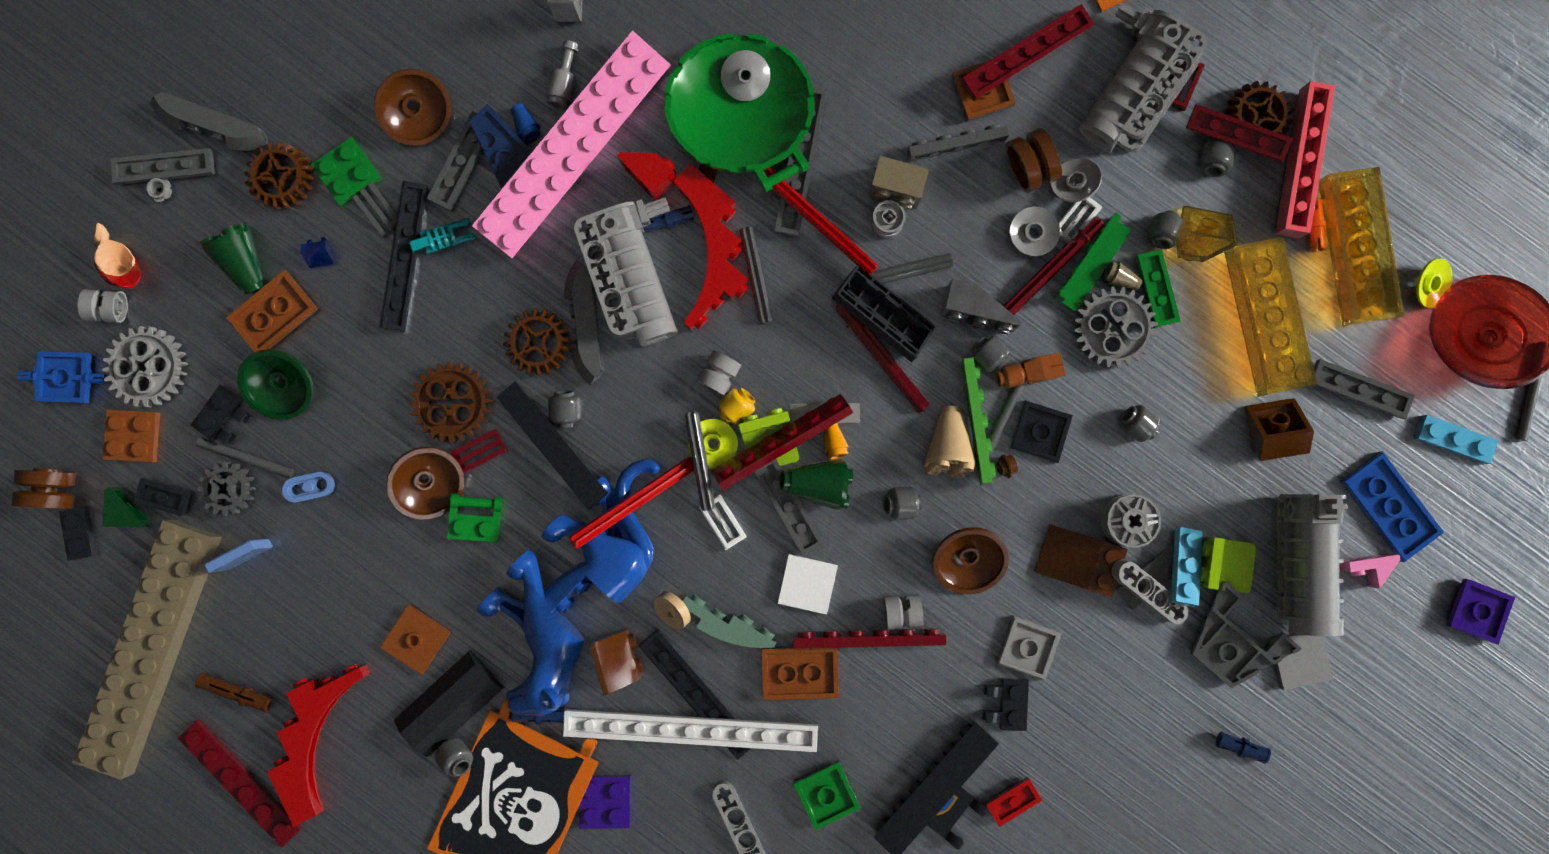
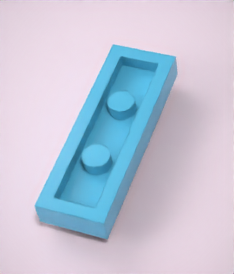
M1429 415L1422 416L1415 439L1484 464H1491L1499 441Z
M1184 527L1175 528L1171 603L1191 607L1199 606L1203 531Z

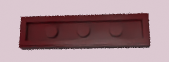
M1195 104L1185 128L1283 163L1293 140L1289 136Z

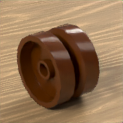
M1037 128L1028 132L1026 140L1017 137L1006 143V154L1011 170L1018 184L1026 193L1039 189L1042 186V181L1050 184L1061 179L1062 166L1058 152L1044 129Z
M41 468L14 470L13 483L19 486H31V491L17 490L13 492L11 506L74 508L75 496L72 493L58 492V488L74 487L76 485V473Z

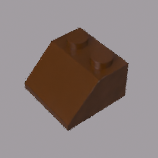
M1295 398L1245 407L1251 445L1260 461L1310 453L1314 430Z

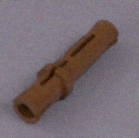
M200 673L195 682L196 688L238 702V705L241 707L249 706L268 713L273 704L272 697L256 693L253 688H243L206 673Z

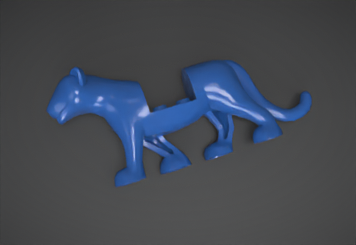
M641 459L631 463L620 474L615 490L611 487L609 481L602 476L598 481L609 494L595 506L601 504L602 514L630 496V486L637 475L643 472L657 474L660 471L659 465L650 459ZM634 512L581 546L585 561L567 570L552 582L546 590L543 589L536 555L531 549L527 550L506 572L514 580L523 579L524 603L512 598L498 587L478 606L477 612L485 617H491L501 611L512 618L522 628L525 640L534 655L533 666L526 680L521 685L506 692V697L509 699L508 707L512 714L545 716L556 711L561 705L568 703L570 698L568 689L572 673L585 641L578 629L561 613L562 611L567 612L575 604L574 598L580 592L584 594L594 584L610 599L620 604L643 581L653 560L654 547L649 535L635 517ZM562 514L544 530L541 537L545 541L553 543L566 535H572L588 523L573 520L567 515Z

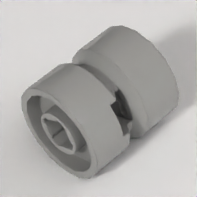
M885 200L875 207L871 218L873 232L883 239H891L897 236L906 219L903 207L898 202L892 200Z
M83 289L79 294L77 307L79 316L84 321L100 322L103 320L104 322L121 323L126 318L128 302L123 291Z
M713 350L707 362L709 368L701 371L697 382L725 396L731 386L729 378L735 377L742 365L726 355Z
M920 594L905 595L903 599H900L899 596L884 597L887 630L902 629L904 624L909 628L923 627V610Z

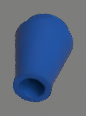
M523 104L514 105L510 112L513 116L517 136L525 143L536 140L541 134L540 125Z

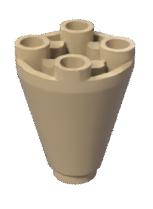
M945 406L942 408V413L939 415L925 459L926 473L929 475L950 473V477L964 478L966 472H973L976 467L968 427L961 407Z

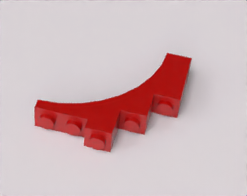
M689 163L673 182L697 213L705 232L708 249L707 272L703 289L694 308L683 322L693 332L695 328L699 330L708 321L706 316L712 309L716 311L723 304L725 299L722 297L724 295L732 301L735 297L740 299L749 287L747 286L748 278L728 262L729 259H736L741 253L742 248L740 246L742 245V240L722 224L723 221L727 223L736 213V210H734L736 203Z
M354 664L342 670L344 675L335 679L334 675L321 682L318 679L308 682L307 678H304L292 684L294 689L286 693L297 717L283 723L284 729L276 732L287 756L273 762L275 768L267 771V774L293 827L324 811L315 777V751L319 734L329 712L339 698L355 683L371 674L367 665L358 668L357 664Z

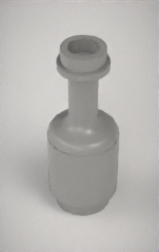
M564 40L563 45H561V49L564 50L560 69L552 70L546 93L547 103L557 108L567 107V103L571 101L575 84V75L570 72L574 53H578V44L570 40Z

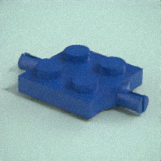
M37 351V361L34 370L19 371L17 375L27 377L17 376L19 381H33L35 387L34 401L89 403L91 383L106 384L104 379L97 378H106L107 375L106 373H92V354Z

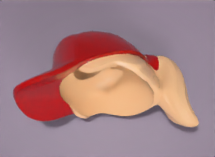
M97 223L94 231V243L97 247L94 256L96 270L102 279L110 285L122 288L135 287L141 278V270L136 258L125 245L109 240L107 229L102 224Z

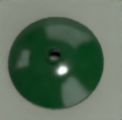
M275 349L256 351L242 362L237 373V385L242 398L254 411L265 417L277 420L294 418L303 413L312 401L314 388L308 370L298 359L286 352Z

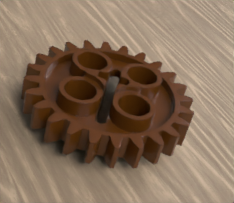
M447 362L446 369L442 364L438 363L437 371L427 368L428 377L422 374L419 375L423 382L422 384L414 383V386L418 388V392H410V395L416 397V401L410 402L409 405L417 409L410 413L412 416H419L415 425L424 424L421 430L422 433H427L431 430V439H435L439 435V442H445L448 436L449 442L455 443L456 436L460 441L464 442L465 434L474 437V428L479 431L483 430L479 423L480 421L488 422L487 418L483 415L484 413H492V410L486 408V404L492 403L493 400L486 398L485 395L489 394L491 390L482 388L487 381H478L481 375L479 372L471 375L472 367L467 366L463 370V364L458 362L454 369L452 362ZM462 383H466L469 388L464 396H460L458 393V387ZM441 384L443 386V393L441 396L435 397L433 389L436 385ZM451 398L458 401L473 400L472 404H452L451 406L443 404L429 405L430 401H450ZM463 408L469 410V417L465 421H461L459 418V412ZM438 409H442L444 412V418L440 422H436L434 419V413Z

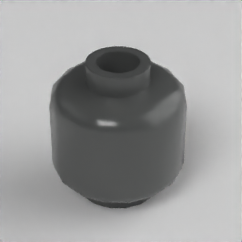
M1217 139L1208 141L1203 147L1200 159L1201 168L1207 175L1212 177H1221L1232 170L1234 164L1235 147Z
M1168 210L1158 213L1153 218L1148 236L1157 248L1170 249L1180 243L1185 222L1174 211Z
M983 336L973 345L976 350L973 352L972 357L985 372L993 371L995 373L1010 360L1007 357L1009 349L996 336H991L988 339Z
M555 391L554 395L548 399L549 419L551 422L558 423V427H573V423L581 419V400L578 395L574 394V391Z
M1143 405L1129 407L1121 417L1122 430L1138 442L1154 439L1159 433V417Z
M894 487L884 496L883 505L885 513L889 514L892 519L906 520L917 516L919 510L922 509L923 501L921 495H918L913 487Z
M453 738L443 742L438 747L435 753V761L444 774L449 777H457L469 771L473 762V755L462 740Z

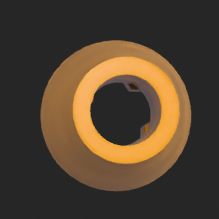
M837 423L824 430V448L829 460L848 455L847 449L849 446Z

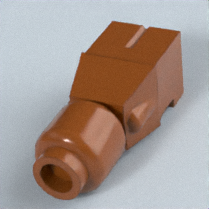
M1060 352L1024 360L1021 365L1017 363L1006 365L1000 371L995 372L997 385L1004 386L1005 388L1021 386L1023 383L1031 385L1066 376Z

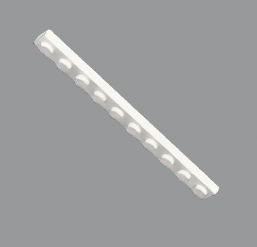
M566 709L564 712L563 736L817 752L818 724Z

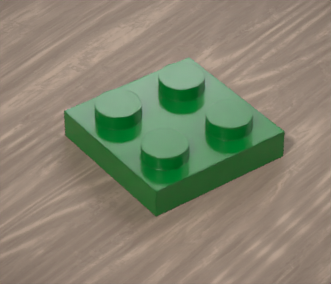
M350 137L311 164L341 207L351 201L355 194H360L363 188L369 187L368 185L371 182L376 184L382 179L353 137Z
M839 760L793 782L815 831L861 809Z

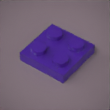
M1463 578L1446 626L1499 645L1515 597Z
M593 775L579 805V829L630 828L631 775Z

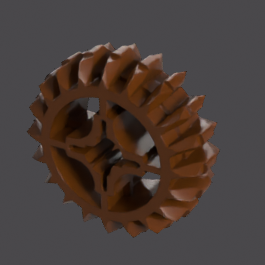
M1254 81L1251 85L1249 83L1243 85L1242 90L1237 89L1233 94L1234 96L1228 99L1229 106L1224 109V112L1229 114V116L1243 120V116L1246 122L1263 128L1268 127L1280 134L1288 133L1290 131L1288 125L1293 123L1294 120L1288 116L1294 111L1292 108H1287V105L1291 103V99H1283L1286 91L1278 93V85L1269 88L1268 81L1262 85L1258 81ZM1249 98H1259L1262 99V102L1256 104L1254 102L1249 103L1245 100ZM1260 110V112H1259V113H1260V115H1259V118H1260V119L1256 122V120L1258 119V117H1257V116H1258V112H1257V111Z
M278 142L277 146L268 143L267 150L259 147V155L251 154L252 158L255 159L253 163L246 162L251 170L244 172L245 176L250 178L245 181L246 186L251 187L248 191L250 195L256 196L255 200L257 202H264L265 207L271 208L273 206L276 210H281L282 206L286 209H291V202L295 205H300L298 198H307L304 191L306 189L312 190L308 182L315 180L312 175H309V173L314 171L312 166L307 165L310 162L309 158L303 156V152L300 149L295 150L293 145L288 144L285 146L282 142ZM280 159H291L295 167H284ZM264 185H274L279 194H269Z
M536 308L533 309L532 316L525 310L523 311L525 319L522 320L516 315L514 318L518 324L516 326L512 323L508 324V327L513 331L512 333H504V336L510 338V341L503 342V346L511 347L510 350L505 352V355L507 357L514 356L510 363L512 365L519 363L517 370L520 372L527 367V375L531 376L535 369L537 376H542L543 368L547 374H551V365L556 369L560 368V365L557 363L558 359L564 362L567 361L562 352L570 353V348L565 347L564 344L571 343L572 339L563 336L567 335L570 331L568 328L560 329L565 322L562 319L555 322L557 319L555 313H552L548 318V310L543 309L540 316ZM545 323L550 325L547 330L543 329L540 332H534L529 325ZM523 332L527 341L522 347L523 350L520 351L519 338ZM555 333L557 344L552 354L548 348V343ZM531 334L534 337L543 339V341L540 342L542 343L541 347L544 350L538 348L537 346H532V344L535 343L533 342L534 338L531 336ZM537 352L546 358V360L541 362H529L525 359L528 355L531 356Z

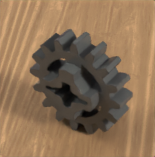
M223 462L222 465L215 463L213 464L214 470H204L207 477L199 478V481L204 484L203 487H198L197 491L203 492L199 501H207L204 508H213L212 514L220 515L221 512L223 516H230L231 512L232 514H240V508L247 509L249 507L246 500H254V497L249 495L250 491L256 490V487L249 484L254 480V477H246L249 470L244 468L240 470L239 463H233L232 466L230 462ZM225 472L232 473V475L228 476L227 478L225 476H222L221 474ZM227 500L228 502H232L233 504L225 506L221 503Z

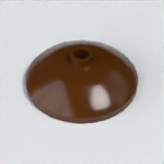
M403 69L389 75L380 84L374 99V111L380 127L389 137L406 145H423L438 138L448 126L451 117V101L447 90L436 77L418 69ZM409 101L416 102V107L414 109H409L407 107V103Z
M418 447L402 454L393 463L387 476V493L391 503L402 514L420 520L433 519L450 511L451 493L459 494V496L462 495L464 474L458 461L447 451L436 447ZM421 475H427L425 480H419Z
M970 527L957 530L946 536L934 552L932 565L937 580L946 589L958 594H977L992 588L1003 578L1009 565V554L1005 543L997 534L984 528Z

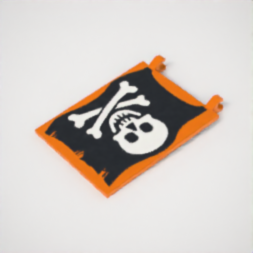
M509 699L504 700L499 713L492 709L489 711L471 751L473 755L472 765L466 774L459 777L427 849L437 854H558L599 763L590 758L598 743L597 740L594 738L586 739L581 752H578L521 723L512 722V719H510L512 713L508 707Z

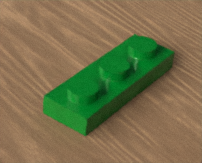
M1162 249L1135 256L1140 277L1143 279L1142 284L1147 303H1151L1149 311L1156 313L1151 318L1153 322H1158V325L1154 328L1180 322Z

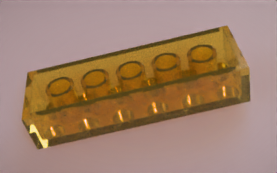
M1380 167L1328 174L1319 180L1321 199L1323 200L1324 220L1327 221L1326 232L1342 327L1388 321L1403 317L1404 310Z
M1283 236L1235 246L1225 251L1224 254L1257 397L1316 385L1317 381Z

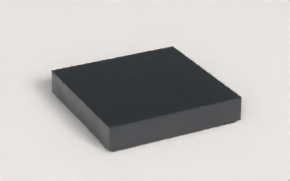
M1026 400L1023 401L1009 448L1059 463L1073 415Z

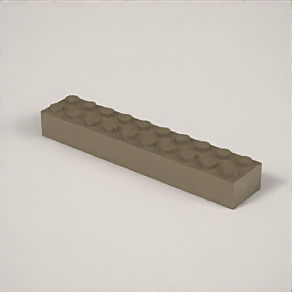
M178 520L162 521L72 763L119 780L135 773L207 579L208 571L205 565L214 559L222 536Z

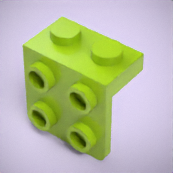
M782 408L768 411V416L759 419L757 414L744 417L743 423L739 424L745 449L750 448L764 437L772 435L786 424H789L790 417L788 411L782 412ZM797 447L776 459L780 466L799 460Z
M1205 537L1202 546L1203 560L1200 587L1218 590L1220 584L1225 581L1237 592L1249 593L1252 587L1256 545L1223 538Z

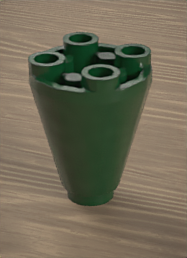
M246 222L225 228L221 231V234L213 235L200 241L204 252L240 291H244L245 295L264 287L262 283L264 278L252 230Z
M832 460L789 468L781 472L780 489L788 494L834 510L847 509L850 501L848 484H852L853 470L847 468L844 460Z

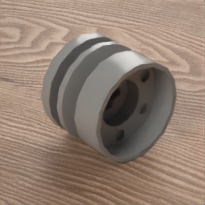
M1120 494L1109 498L1102 505L1098 513V526L1101 534L1112 544L1139 548L1148 545L1156 538L1161 527V516L1158 508L1150 499L1142 495ZM1129 516L1135 517V526L1129 525L1131 522L1128 519Z

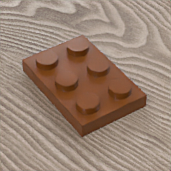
M283 270L226 318L250 348L256 352L271 349L315 313L318 308L289 272Z
M762 648L763 700L839 698L838 648Z

